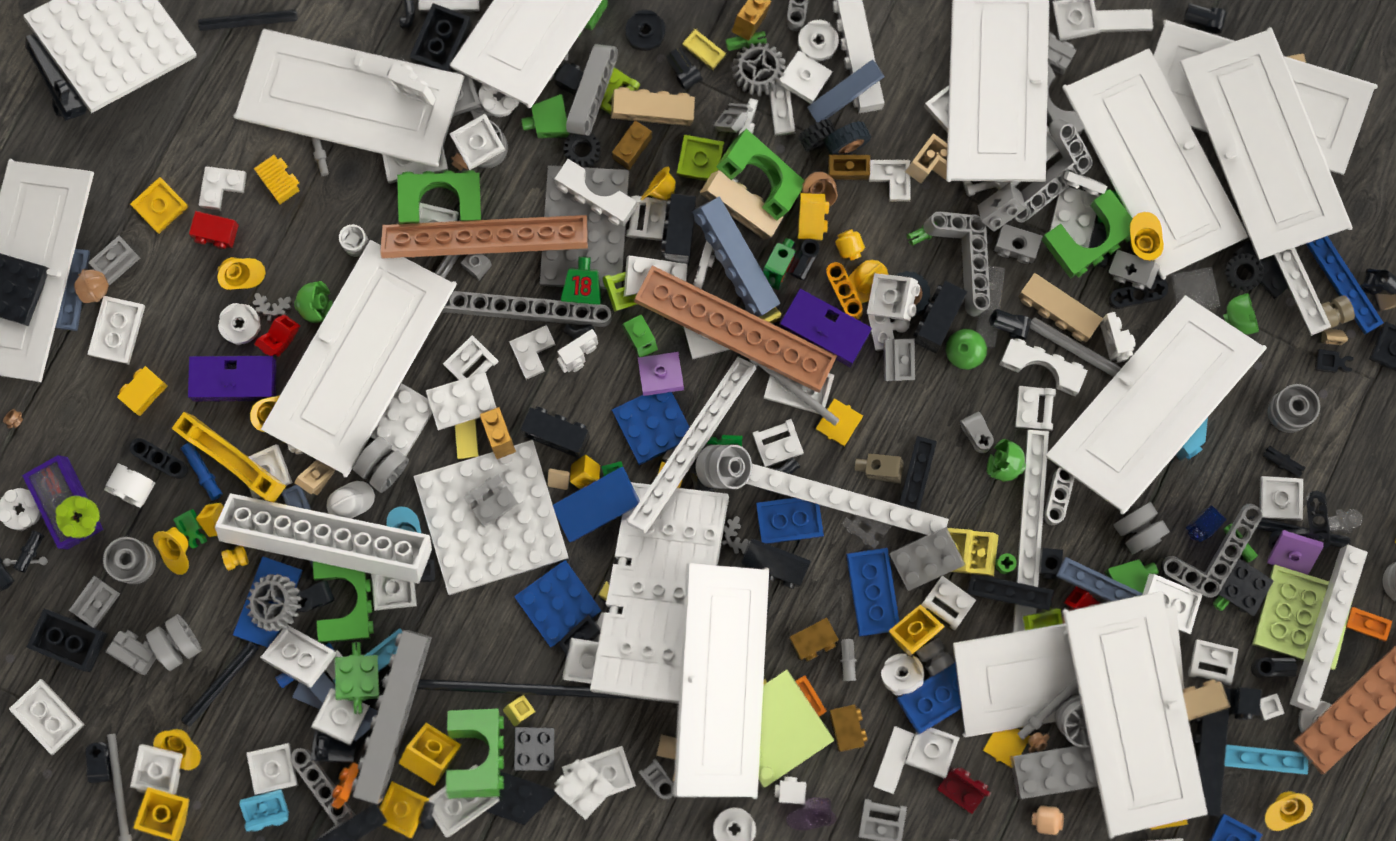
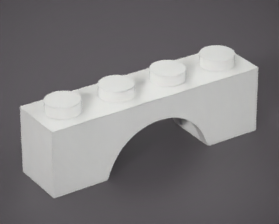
M567 159L555 177L556 187L565 194L569 192L574 195L573 198L579 203H587L592 206L591 210L599 215L603 213L608 216V220L617 226L619 224L625 226L637 208V201L621 191L611 196H598L592 193L585 184V169Z
M1017 338L1015 340L1011 339L1008 342L999 364L1017 373L1028 365H1042L1048 368L1054 375L1056 389L1073 396L1079 393L1088 371L1083 369L1084 366L1079 363L1072 362L1071 364L1066 362L1060 355H1049L1045 353L1044 349L1034 346V348L1027 346L1025 341Z

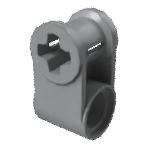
M978 411L960 420V425L974 449L979 453L988 452L993 445L994 439L982 414ZM981 439L983 441L987 440L986 446L984 444H979Z
M656 759L646 769L639 771L646 783L652 787L660 798L670 799L673 797L674 784ZM669 784L671 786V793L666 796L660 793L661 785Z

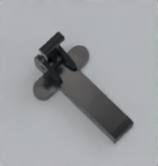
M27 35L25 48L52 96V107L56 116H63L64 120L67 121L84 115L87 111L84 102L71 84L65 82L54 60L36 35Z

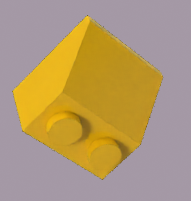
M920 604L891 628L889 632L898 646L908 656H911L942 630L944 626Z
M425 723L406 747L399 764L435 786L445 773L461 744L428 723Z
M148 787L133 828L173 841H179L186 822L189 799Z

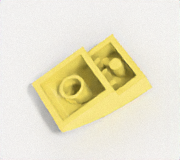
M947 528L965 563L964 566L951 572L994 576L999 535L991 532Z

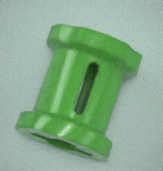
M1006 553L996 560L995 567L1001 574H1008L1015 569L1017 562L1013 555ZM1005 559L1006 562L1010 563L1007 569H1005V565H1001V562Z

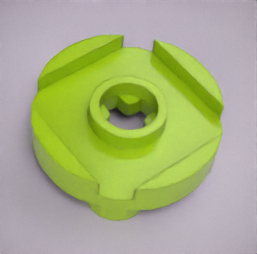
M69 497L56 508L57 526L68 537H87L94 532L96 523L99 522L98 507L93 501L85 497ZM76 512L82 514V517L79 518L80 522L73 519Z

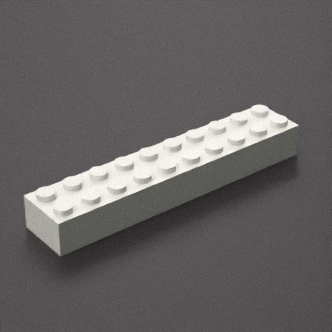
M231 493L215 525L218 539L221 542L418 584L432 550L430 535Z

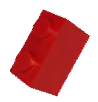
M195 211L189 235L194 239V242L206 245V242L220 249H226V247L233 248L239 225L233 219Z

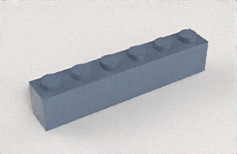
M720 196L692 211L696 223L705 234V239L711 244L716 258L722 263L726 276L732 281L737 295L742 298L746 305V311L759 317L781 304Z

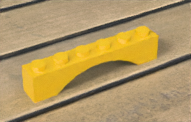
M183 412L171 428L229 469L263 499L275 502L285 489V484L195 416Z

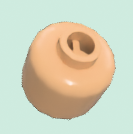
M1040 806L1037 813L1033 812L1032 825H1036L1038 833L1056 835L1059 830H1063L1064 814L1060 813L1058 807Z

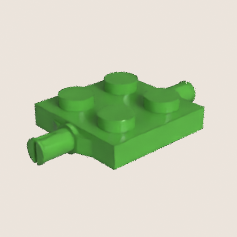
M355 642L352 643V655L348 657H335L336 700L352 701L353 714H357V706L358 713H362V701L379 698L378 655H361V643L357 642V650Z

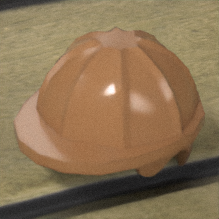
M821 171L814 172L805 179L802 185L803 193L825 194V202H829V207L836 202L838 196L836 183L827 173Z
M83 269L78 274L79 277L75 281L74 287L79 299L84 303L99 302L106 295L109 287L105 275L100 271Z

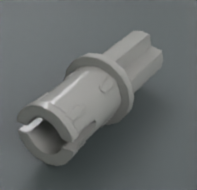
M843 639L841 641L842 660H840L843 666V681H856L855 662L857 659L854 656L853 639Z

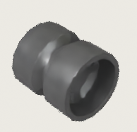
M939 637L916 651L920 660L927 663L925 668L931 677L954 663L949 653L943 651L945 647Z

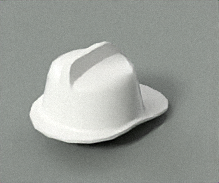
M364 481L350 482L330 494L326 507L331 515L352 519L371 508L374 503L375 494L372 487Z

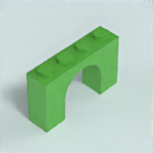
M745 129L734 139L716 167L730 180L742 172L747 164L759 167L767 175L771 183V193L762 208L778 221L792 207L802 191L804 180L748 129Z
M466 170L463 173L444 171L443 174H434L432 171H425L422 174L403 172L401 175H397L399 224L420 223L419 204L421 198L427 191L438 187L449 189L458 197L460 202V221L481 220L479 173H475L473 170Z
M1110 189L1105 194L1096 198L1090 205L1106 228V239L1102 245L1095 248H1085L1078 245L1062 224L1046 233L1041 239L1070 279L1075 275L1078 278L1088 271L1087 267L1093 264L1096 266L1104 260L1103 256L1106 253L1113 254L1120 248L1119 244L1123 241H1126V243L1131 241L1130 223L1133 218Z
M313 561V573L316 581L331 579L347 580L355 586L358 595L356 607L346 617L317 621L318 642L328 643L370 639V634L374 633L373 621H369V613H372V601L368 600L367 592H371L370 579H366V572Z
M499 709L448 711L447 731L449 738H477L484 741L490 748L486 761L479 767L471 770L446 771L448 799L500 797V789H504L503 776H500V769H504V757L500 756V749H504V736H500V729H504V716H500Z

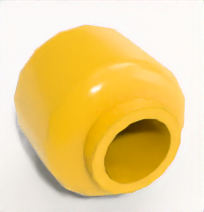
M850 229L837 235L838 239L835 241V244L842 258H849L852 261L861 257L860 252L865 249V245L859 232H853Z

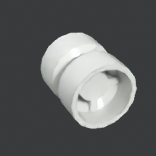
M347 225L339 234V242L345 252L353 257H360L369 243L364 230L358 225Z

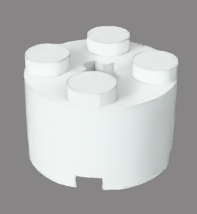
M117 464L104 490L120 497L129 504L141 508L155 482L136 471L128 470V467Z

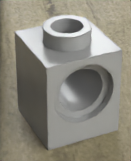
M468 254L461 262L463 269L478 281L492 266L490 260L483 254Z

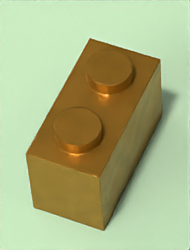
M748 0L738 13L731 32L749 41L765 19L771 0Z
M635 120L613 150V160L630 170L651 141L652 131Z
M829 155L828 175L833 180H869L870 155Z
M498 407L480 414L496 459L515 453L516 450L500 408Z
M828 618L789 637L800 661L803 659L809 661L817 657L816 652L822 649L825 652L836 647L835 642L839 640Z
M855 705L830 710L829 713L838 751L842 752L864 747L867 736L865 729L860 727L859 721H862L860 708L856 709Z

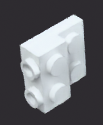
M394 63L389 67L387 78L397 92L428 105H434L436 98L432 94V90L428 88L425 81L417 78L418 76L414 74L410 66L405 64L400 66Z
M875 273L867 314L911 321V316L913 317L916 314L915 296H918L920 293L918 281L911 277Z
M1115 312L1108 313L1100 322L1110 361L1117 360V363L1127 361L1129 357L1133 356L1132 351L1135 347L1134 336L1130 335L1129 330L1120 331L1122 329L1120 318L1116 317Z
M593 329L557 351L559 355L557 361L564 373L580 370L584 366L583 363L586 362L584 353L589 354L597 348L598 339Z
M141 744L130 787L137 788V791L141 793H146L147 788L151 787L170 794H176L183 754Z
M577 759L569 768L571 773L567 777L562 775L555 782L557 788L554 791L586 820L615 788L585 759L582 761Z

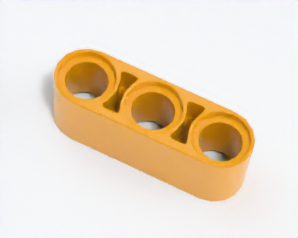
M833 262L828 265L826 270L828 279L844 312L855 319H859L863 314L861 301L843 265ZM833 269H840L842 273L839 277L835 278L830 275ZM844 286L851 289L850 293L846 296L839 293V290ZM853 304L859 307V311L855 314L848 312L849 306Z

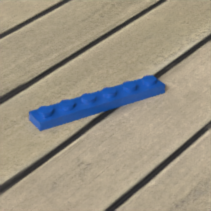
M1326 236L1306 243L1338 295H1345L1350 300L1355 313L1354 320L1365 335L1382 325L1384 322L1329 237Z

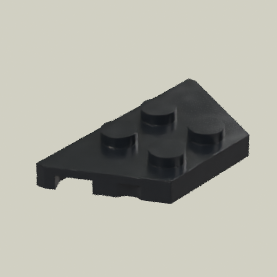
M500 771V776H503L504 789H500V797H498L500 801L485 812L525 825L557 793L554 789Z

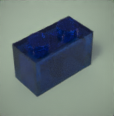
M1210 505L1203 509L1185 528L1189 531L1188 535L1193 540L1202 542L1210 538L1227 519Z

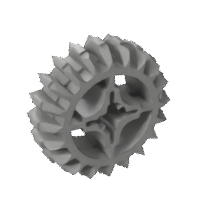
M758 42V47H754L751 43L749 50L743 47V53H737L738 59L733 60L735 66L732 67V72L735 73L733 75L734 80H738V87L743 86L742 90L744 92L750 89L749 93L751 96L757 91V95L760 97L762 91H765V94L768 95L769 88L775 92V85L781 86L780 77L785 75L786 66L784 64L786 62L784 58H781V52L776 53L775 46L769 49L768 43L762 47L761 43ZM766 58L774 63L776 69L766 64ZM762 65L763 70L761 69V71L756 73V68L758 69ZM743 69L748 70L752 74V80L745 76ZM768 77H770L769 79H767V80H765V81H761L763 78H768Z
M269 574L267 577L260 578V582H255V589L249 590L252 593L251 597L246 598L250 601V604L246 607L251 609L248 615L253 617L252 622L258 624L257 627L266 629V631H279L281 628H288V623H294L293 616H299L296 610L302 608L298 605V601L302 598L297 596L300 590L295 588L296 584L290 581L288 577H283L279 574ZM270 601H273V602H278L279 604H272V603H269V602H270Z

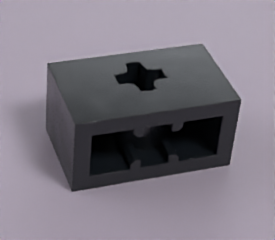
M1244 687L1231 689L1229 714L1234 715V719L1252 720L1253 716H1259L1262 690Z

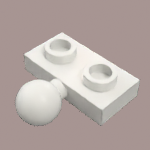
M868 314L876 351L884 350L883 339H894L892 330L905 332L910 326L909 321L895 319L894 322H890L889 317Z

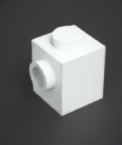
M785 777L784 781H780L779 785H775V798H778V802L805 804L806 782H797L796 777Z

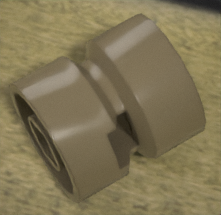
M1345 295L1333 299L1331 303L1327 301L1321 304L1331 328L1338 326L1339 323L1344 324L1355 318L1353 306Z

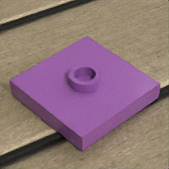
M678 352L638 357L643 396L684 390Z
M1283 530L1268 557L1267 563L1308 575L1323 549V542Z

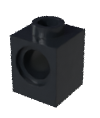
M1041 548L1039 575H1043V579L1055 580L1062 565L1063 550ZM1047 559L1054 561L1055 568L1053 570L1046 567L1045 561Z

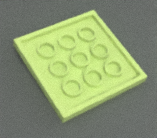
M1273 565L1270 578L1274 582L1264 598L1252 645L1304 661L1329 581ZM1350 609L1330 668L1331 670L1336 669Z
M785 670L763 685L758 779L765 788L834 741V738L788 670Z

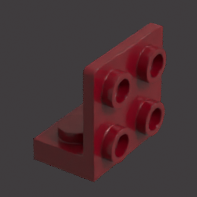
M961 767L957 769L951 768L937 790L970 814H973L982 799L989 797L991 794L987 791L988 786L980 780L973 781L970 779L971 774Z

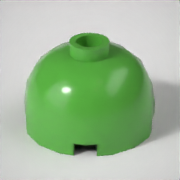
M322 281L305 284L298 291L294 306L304 320L311 323L324 321L333 305L332 300L328 302L327 294H330V291L326 284Z
M1248 293L1233 298L1227 305V314H1223L1224 320L1245 335L1259 332L1256 315Z
M958 330L950 336L946 343L947 358L952 365L959 369L970 370L976 368L983 363L987 355L986 342L981 334L974 330Z
M1007 439L1000 440L994 447V449H997L995 455L990 454L988 459L987 474L999 481H1011L1024 472L1026 468L1025 454L1016 443Z

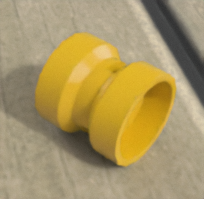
M239 545L234 550L230 551L227 549L221 552L223 562L228 571L235 569L238 565L245 566L249 564L243 546Z

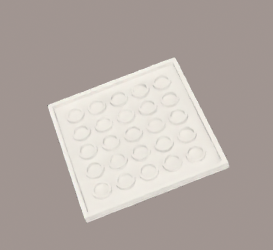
M51 0L23 15L26 23L91 113L196 57V52L158 0Z
M533 440L514 445L516 452L500 459H496L494 452L414 476L448 595L569 559ZM499 474L503 481L497 485V488L501 490L507 486L519 504L484 527L472 510L479 505L475 500L468 505L464 498L474 488L478 489L484 485L487 479L490 477L492 479ZM489 490L481 498L485 501L494 493L492 490Z

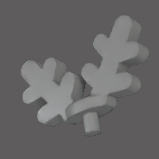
M259 293L255 294L256 300L253 301V305L260 306L255 310L257 313H263V315L268 316V321H271L272 317L286 315L284 309H291L289 305L291 303L290 297H286L284 300L279 298V305L277 306L276 303H273L272 307L274 310L268 311L271 304L269 302L265 304L267 301L266 296L261 298Z
M735 516L733 521L731 519L727 520L730 525L729 528L724 526L723 530L726 533L724 535L726 540L722 541V544L728 543L730 547H733L736 554L739 553L738 548H740L744 554L748 540L744 539L742 543H739V537L734 542L730 539V536H737L738 534L734 529L741 528V525L738 524L740 518Z

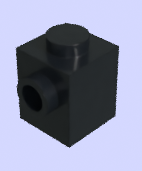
M564 62L563 66H559L554 73L555 84L576 96L584 72L576 64Z

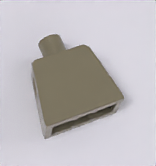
M868 454L867 460L856 458L855 471L866 472L868 479L901 484L904 463L902 458L898 456ZM876 465H881L879 469L874 470Z

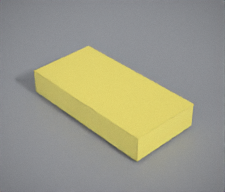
M696 29L682 43L685 49L712 70L726 56L725 52Z
M476 419L455 425L457 458L469 459L478 457Z

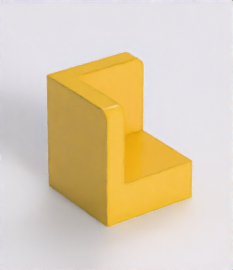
M586 454L571 465L570 482L580 490L599 480L600 465Z
M221 503L206 505L196 517V520L209 537L217 536L215 525L224 508Z

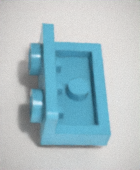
M282 789L240 800V807L246 822V831H259L265 826L281 825L288 820L289 810Z

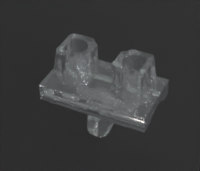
M1339 509L1336 510V516L1329 517L1330 530L1333 533L1341 530L1346 534L1351 533V528H1357L1363 521L1362 514L1357 510L1345 512Z

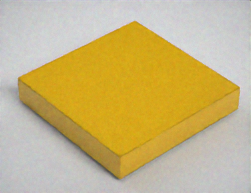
M161 177L130 203L158 234L189 207Z
M391 782L380 806L388 821L383 825L412 838L419 824L425 801L429 802L430 799L402 785Z

